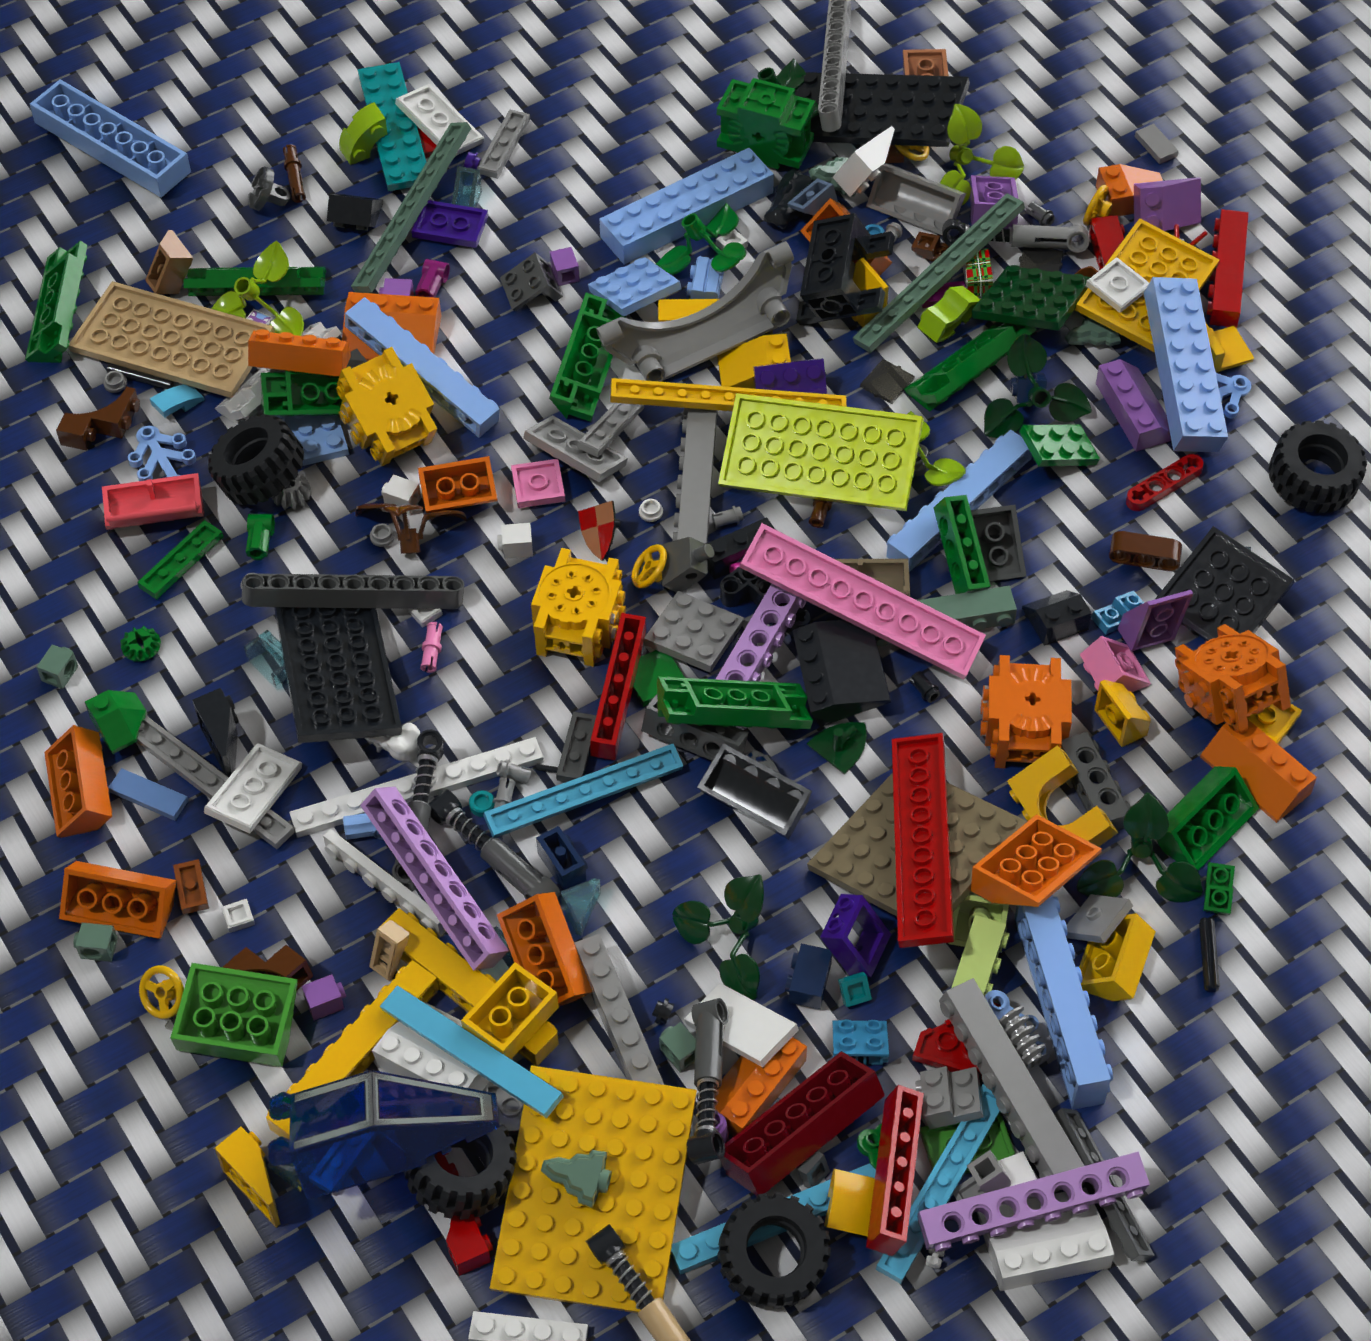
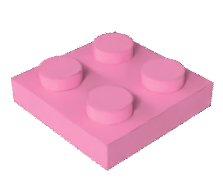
M558 459L511 465L518 508L565 502Z

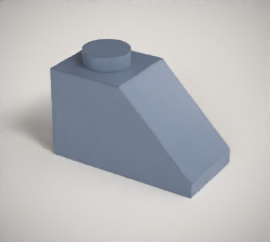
M817 178L787 204L792 209L815 215L830 198L836 202L838 200L834 185Z

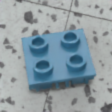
M832 1020L833 1057L842 1051L851 1057L855 1056L857 1061L858 1056H863L864 1065H866L867 1056H869V1064L883 1065V1062H888L887 1021Z

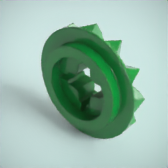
M144 625L141 629L133 627V630L129 633L125 632L124 638L120 640L122 653L133 661H145L157 654L161 646L159 634L153 628L147 629ZM140 638L143 641L144 648H141V646H139V644L137 643V639Z

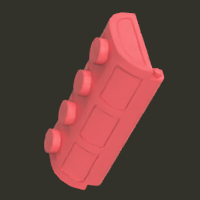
M198 473L102 487L106 530L204 516L202 490Z

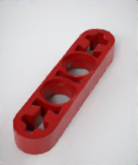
M1188 454L1132 487L1127 493V507L1133 511L1144 510L1197 478L1202 472L1204 464L1202 458L1195 454ZM1177 474L1180 479L1171 480L1168 478V475ZM1159 485L1162 490L1153 491L1149 486Z

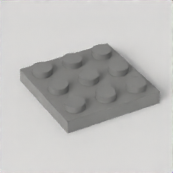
M677 591L645 636L644 645L711 672L743 626L744 617Z

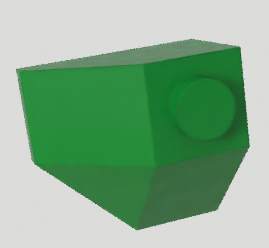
M107 690L85 701L90 719L112 754L136 743L141 722L145 720L147 711L136 693Z

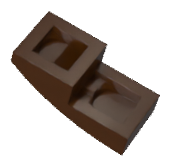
M919 232L911 249L918 255L934 262L950 246L942 243L939 235Z

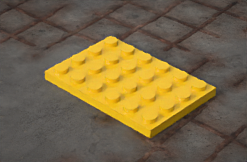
M1139 218L1105 266L1117 257L1149 283L1152 277L1197 279L1200 291L1215 270L1219 259ZM1089 288L1086 290L1076 304L1075 310L1155 352L1144 294L1119 313Z

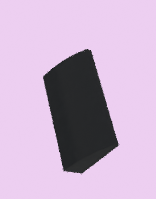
M724 743L697 787L702 793L788 840L795 830L812 793L806 787Z

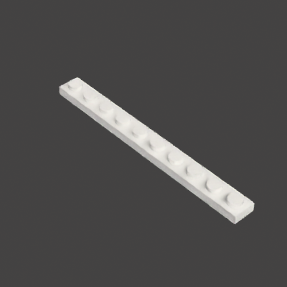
M536 737L436 767L437 769L433 772L435 779L431 782L433 788L430 789L429 795L433 797L439 795L445 789L452 791L498 777L496 770L501 760L505 761L507 759L510 760V763L525 768L544 763ZM417 773L290 811V817L297 838L344 824L343 816L364 814L365 812L360 805L375 788L396 787L406 803L411 802L410 797L414 794L412 787L416 784L414 777L417 776Z

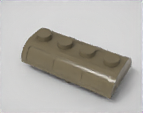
M835 559L910 597L908 559Z

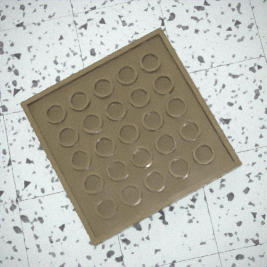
M892 773L807 865L813 873L855 895H863L868 902L897 916ZM946 782L952 908L954 912L971 893L972 867L1027 821Z

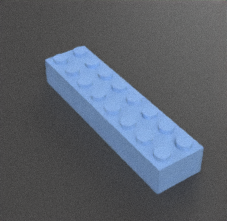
M61 79L30 103L36 124L161 198L191 173L186 152Z
M747 148L600 218V237L625 265L683 237L686 231L681 222L689 214H697L701 222L706 226L725 203L735 212L772 194L774 174L750 148Z
M1152 277L1144 291V298L1173 451L1219 452L1228 438L1197 279Z
M1052 895L1039 907L1017 905L1015 923L1072 1109H1079L1105 1103L1107 1093L1110 1092L1109 1084L1113 1080L1111 1065L1105 1063V1046L1103 1040H1098L1096 1034L1098 1030L1095 1015H1090L1088 1008L1090 1007L1089 995L1087 991L1082 989V973L1079 967H1075L1073 961L1075 959L1074 947L1072 943L1068 944L1067 925L1065 920H1061L1059 916V900Z

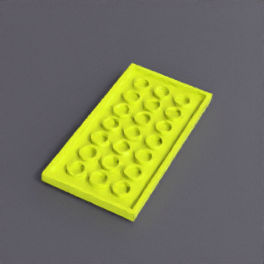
M736 393L718 485L734 489L907 511L924 418L917 415Z

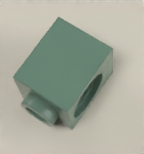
M53 644L37 665L41 681L64 689L78 668L72 650Z
M82 922L80 931L75 933L73 945L77 949L80 959L112 962L118 937L112 925Z
M680 1022L674 1027L666 1028L659 1037L660 1051L681 1073L695 1062L696 1039Z

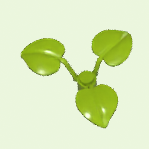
M954 104L947 132L949 139L953 143L958 144L951 148L949 156L959 172L956 170L947 172L940 184L966 193L962 203L964 205L970 197L971 186L968 181L964 180L966 174L961 165H967L972 160L992 165L990 176L1017 179L1024 169V164L1019 152L1011 146L998 148L993 155V161L973 156L972 150L966 146L970 145V140L977 139L981 135L982 121L979 115L971 108L961 104Z
M274 241L258 257L253 268V274L257 279L253 277L251 279L247 277L239 278L234 285L235 292L230 291L223 294L211 309L245 318L246 313L243 309L247 306L245 299L248 301L256 300L276 317L269 324L274 327L275 333L290 332L293 335L301 336L304 322L302 315L296 309L286 307L279 315L259 298L260 289L257 284H265L267 279L270 282H277L288 271V257L278 241Z
M912 411L908 413L909 415H915ZM924 421L920 442L930 434V428ZM918 447V453L925 466L929 469L925 473V479L929 484L934 486L948 485L966 474L964 466L952 459H938L931 465L921 447Z

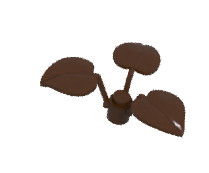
M368 503L357 506L355 510V516L376 508L381 509L383 512H390L398 534V541H400L401 554L420 553L419 539H423L425 524L428 520L441 516H451L467 521V516L461 511L443 510L423 514L419 533H416V528L409 529L406 511L423 510L422 506L401 505L398 507L396 504ZM402 514L404 525L402 532L396 515L399 517Z

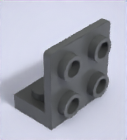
M536 252L500 277L511 309L514 311L521 308L540 293L545 297L549 296L555 302L563 297L551 265Z

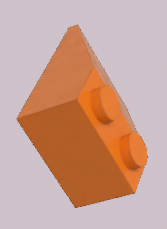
M1117 164L1099 167L1096 188L1098 190L1102 185L1108 186V194L1105 201L1113 204L1108 216H1124L1134 214L1135 183L1163 181L1159 172Z

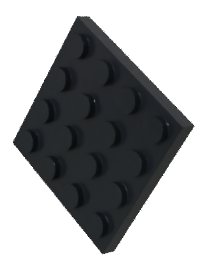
M1213 526L1155 599L1191 590L1193 595L1181 624L1205 641L1218 637L1217 627L1224 624L1238 633L1247 630L1255 633L1295 582L1293 578Z

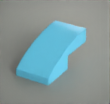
M184 384L169 388L150 398L151 405L164 418L180 408L186 412L204 401V397L194 387Z

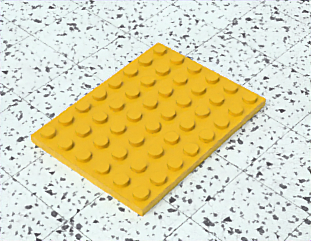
M531 1065L530 1072L562 1092L564 1098L547 1119L524 1104L515 1149V1169L508 1187L490 1290L639 1313L641 1310L636 1308L635 1301L630 1300L631 1295L629 1292H625L624 1285L618 1283L619 1278L612 1275V1268L607 1267L606 1264L601 1265L585 1241L610 1224L625 1245L624 1253L628 1257L627 1261L630 1265H634L633 1269L637 1274L640 1273L639 1278L642 1282H646L645 1286L648 1290H652L651 1294L654 1299L660 1297L664 1300L687 1158V1140L691 1133L697 1090ZM592 1150L607 1152L605 1169L612 1171L607 1193H598L593 1208L579 1204L578 1198L568 1194L563 1184L551 1181L541 1172L544 1160L557 1157L571 1159L577 1153L589 1154Z

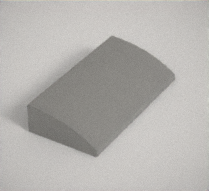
M884 163L879 169L881 173L874 181L867 207L942 235L943 224L949 219L957 218L966 193Z

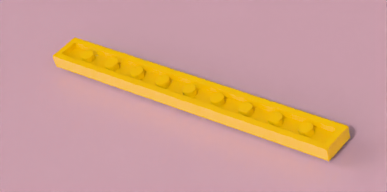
M611 379L610 402L733 411L736 393L847 407L845 395Z

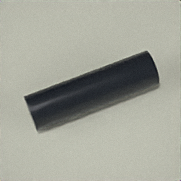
M537 764L536 770L557 773L558 767Z

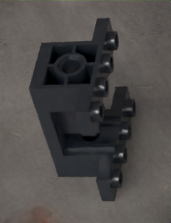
M855 213L814 221L800 297L804 301L799 302L796 318L799 325L882 312L885 291L882 287L860 291L853 281L855 270L853 260H859L863 257L865 260L892 255L895 240L894 234L890 231L870 235Z

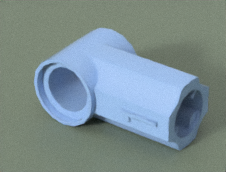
M366 813L343 816L346 840L369 836L383 840Z

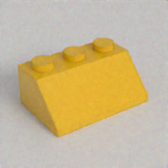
M1137 913L1126 915L1105 943L1088 941L1079 966L1082 973L1081 986L1083 991L1110 1001L1134 998L1156 932Z

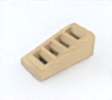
M392 920L387 921L377 929L369 967L388 981L394 977L407 945L409 932Z

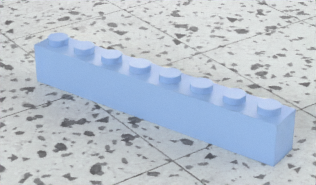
M364 297L345 312V327L379 355H382L385 349L393 347L403 367L411 363L413 364L430 397L478 438L499 421L500 408L493 400L486 398L476 386H472L459 372L452 370L445 360L435 356L428 346L417 341L410 331L400 327L393 317L383 313L376 303H371Z
M1009 430L1004 436H999L989 450L985 449L974 464L970 463L966 467V474L963 477L949 484V487L944 491L938 492L928 506H923L913 520H908L900 532L893 534L888 539L886 557L889 559H908L909 572L942 542L933 507L944 497L967 495L970 510H977L1031 460L1032 454L1023 438L1012 430Z

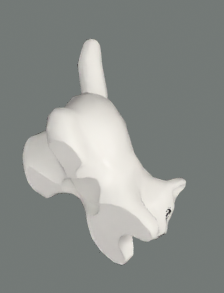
M405 723L402 726L401 735L365 738L374 743L378 753L384 749L396 760L409 761L414 766H419L417 762V738L420 730L416 725Z

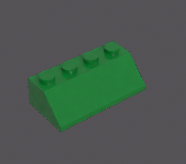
M1215 766L1167 814L1169 820L1168 831L1163 838L1156 840L1163 852L1175 861L1188 862L1199 870L1259 809L1237 768Z

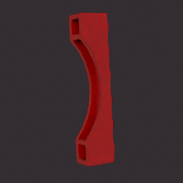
M422 1108L401 1118L427 1116ZM417 1124L393 1125L394 1133L405 1157L411 1134L416 1130ZM444 1149L435 1155L438 1164L448 1173L459 1176L453 1162L449 1164L445 1157L449 1155L448 1150ZM471 1214L469 1219L460 1220L459 1216H453L450 1221L446 1243L459 1276L491 1262L489 1251L493 1250L492 1244L487 1234L481 1235L478 1227L482 1226L480 1218L475 1217L474 1214Z

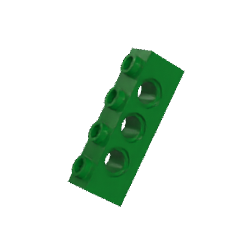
M967 495L944 497L933 509L955 594L988 589L991 586Z

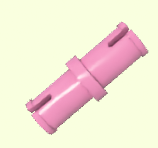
M437 622L427 624L426 639L422 643L423 657L420 669L425 671L427 666V673L436 671L438 654L442 649L440 640L443 625L439 623L436 629Z

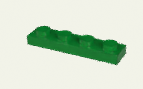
M204 520L137 582L138 587L157 600L223 538L222 531Z

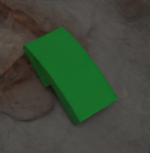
M1208 862L1203 911L1231 914L1235 866Z

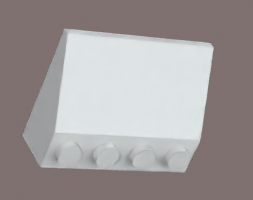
M424 1002L434 1010L438 1011L439 1013H441L442 1015H444L445 1017H447L448 1019L462 1027L461 1020ZM397 1022L390 1027L372 1050L378 1067L397 1077L481 1093L490 1082L401 1022ZM417 1087L456 1109H459L460 1105L468 1106V1109H471L478 1099L471 1096Z
M1086 1187L1082 1188L1086 1194L1090 1195ZM1066 1192L1054 1194L1058 1201H1068ZM1037 1198L1027 1200V1205L1031 1209L1038 1210L1041 1208V1203ZM1095 1204L1089 1205V1210L1079 1214H1073L1072 1210L1061 1213L1062 1217L1053 1221L1045 1222L1044 1218L1035 1220L1034 1225L1028 1228L1018 1229L1017 1225L1006 1228V1233L999 1236L991 1237L990 1233L984 1234L999 1290L1004 1291L1111 1268L1115 1254L1106 1227ZM1009 1205L999 1206V1211L1004 1217H1012L1014 1215V1211ZM977 1212L980 1225L985 1224V1215Z

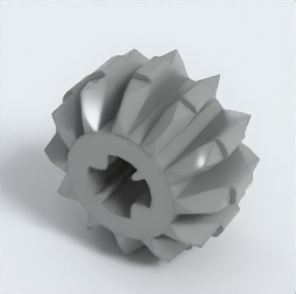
M304 473L299 474L295 480L290 482V486L287 489L284 488L280 491L279 495L276 497L272 496L271 498L277 507L282 506L284 510L292 507L295 510L297 505L304 506L305 501L309 500L310 483L306 480Z

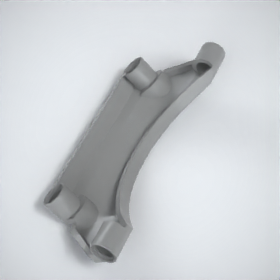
M784 241L761 252L744 277L727 294L710 306L689 316L665 322H641L619 317L596 328L603 347L607 352L629 366L637 363V367L646 381L662 382L771 330L784 326L790 320V313L783 304L781 296L787 292L792 268L791 261L794 260L792 250L789 244Z

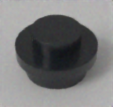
M665 998L663 1002L657 1001L652 1012V1016L656 1017L654 1023L658 1024L661 1022L666 1024L674 1007V1004L668 1002V998Z

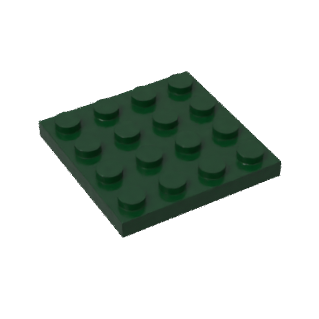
M1017 265L1007 266L993 283V286L988 289L972 309V318L1059 331L1088 289L1085 285L1091 277L1082 274H1065L1061 271H1043L1039 268H1021Z

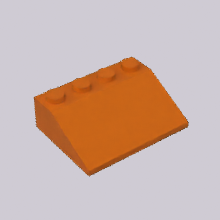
M348 292L345 312L365 297L371 303H376L383 313L393 317L400 327L410 331L417 341L427 345L433 354L435 353L442 317L439 298ZM344 313L342 341H347L350 351L358 349L367 361L380 356L345 327Z
M1036 814L972 867L971 892L991 903L1039 907L1102 853V848Z

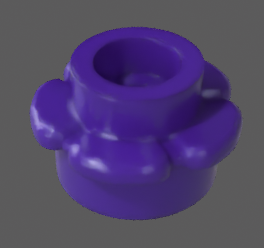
M468 152L463 168L469 170V173L472 170L477 171V167L480 164L481 158H478L477 152L475 154Z

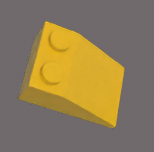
M787 334L763 335L717 355L721 386L755 389L753 366L791 362Z
M240 1126L215 1147L217 1157L223 1172L277 1228L280 1225V1220L263 1159L266 1155L260 1148L262 1143L252 1131L247 1133Z

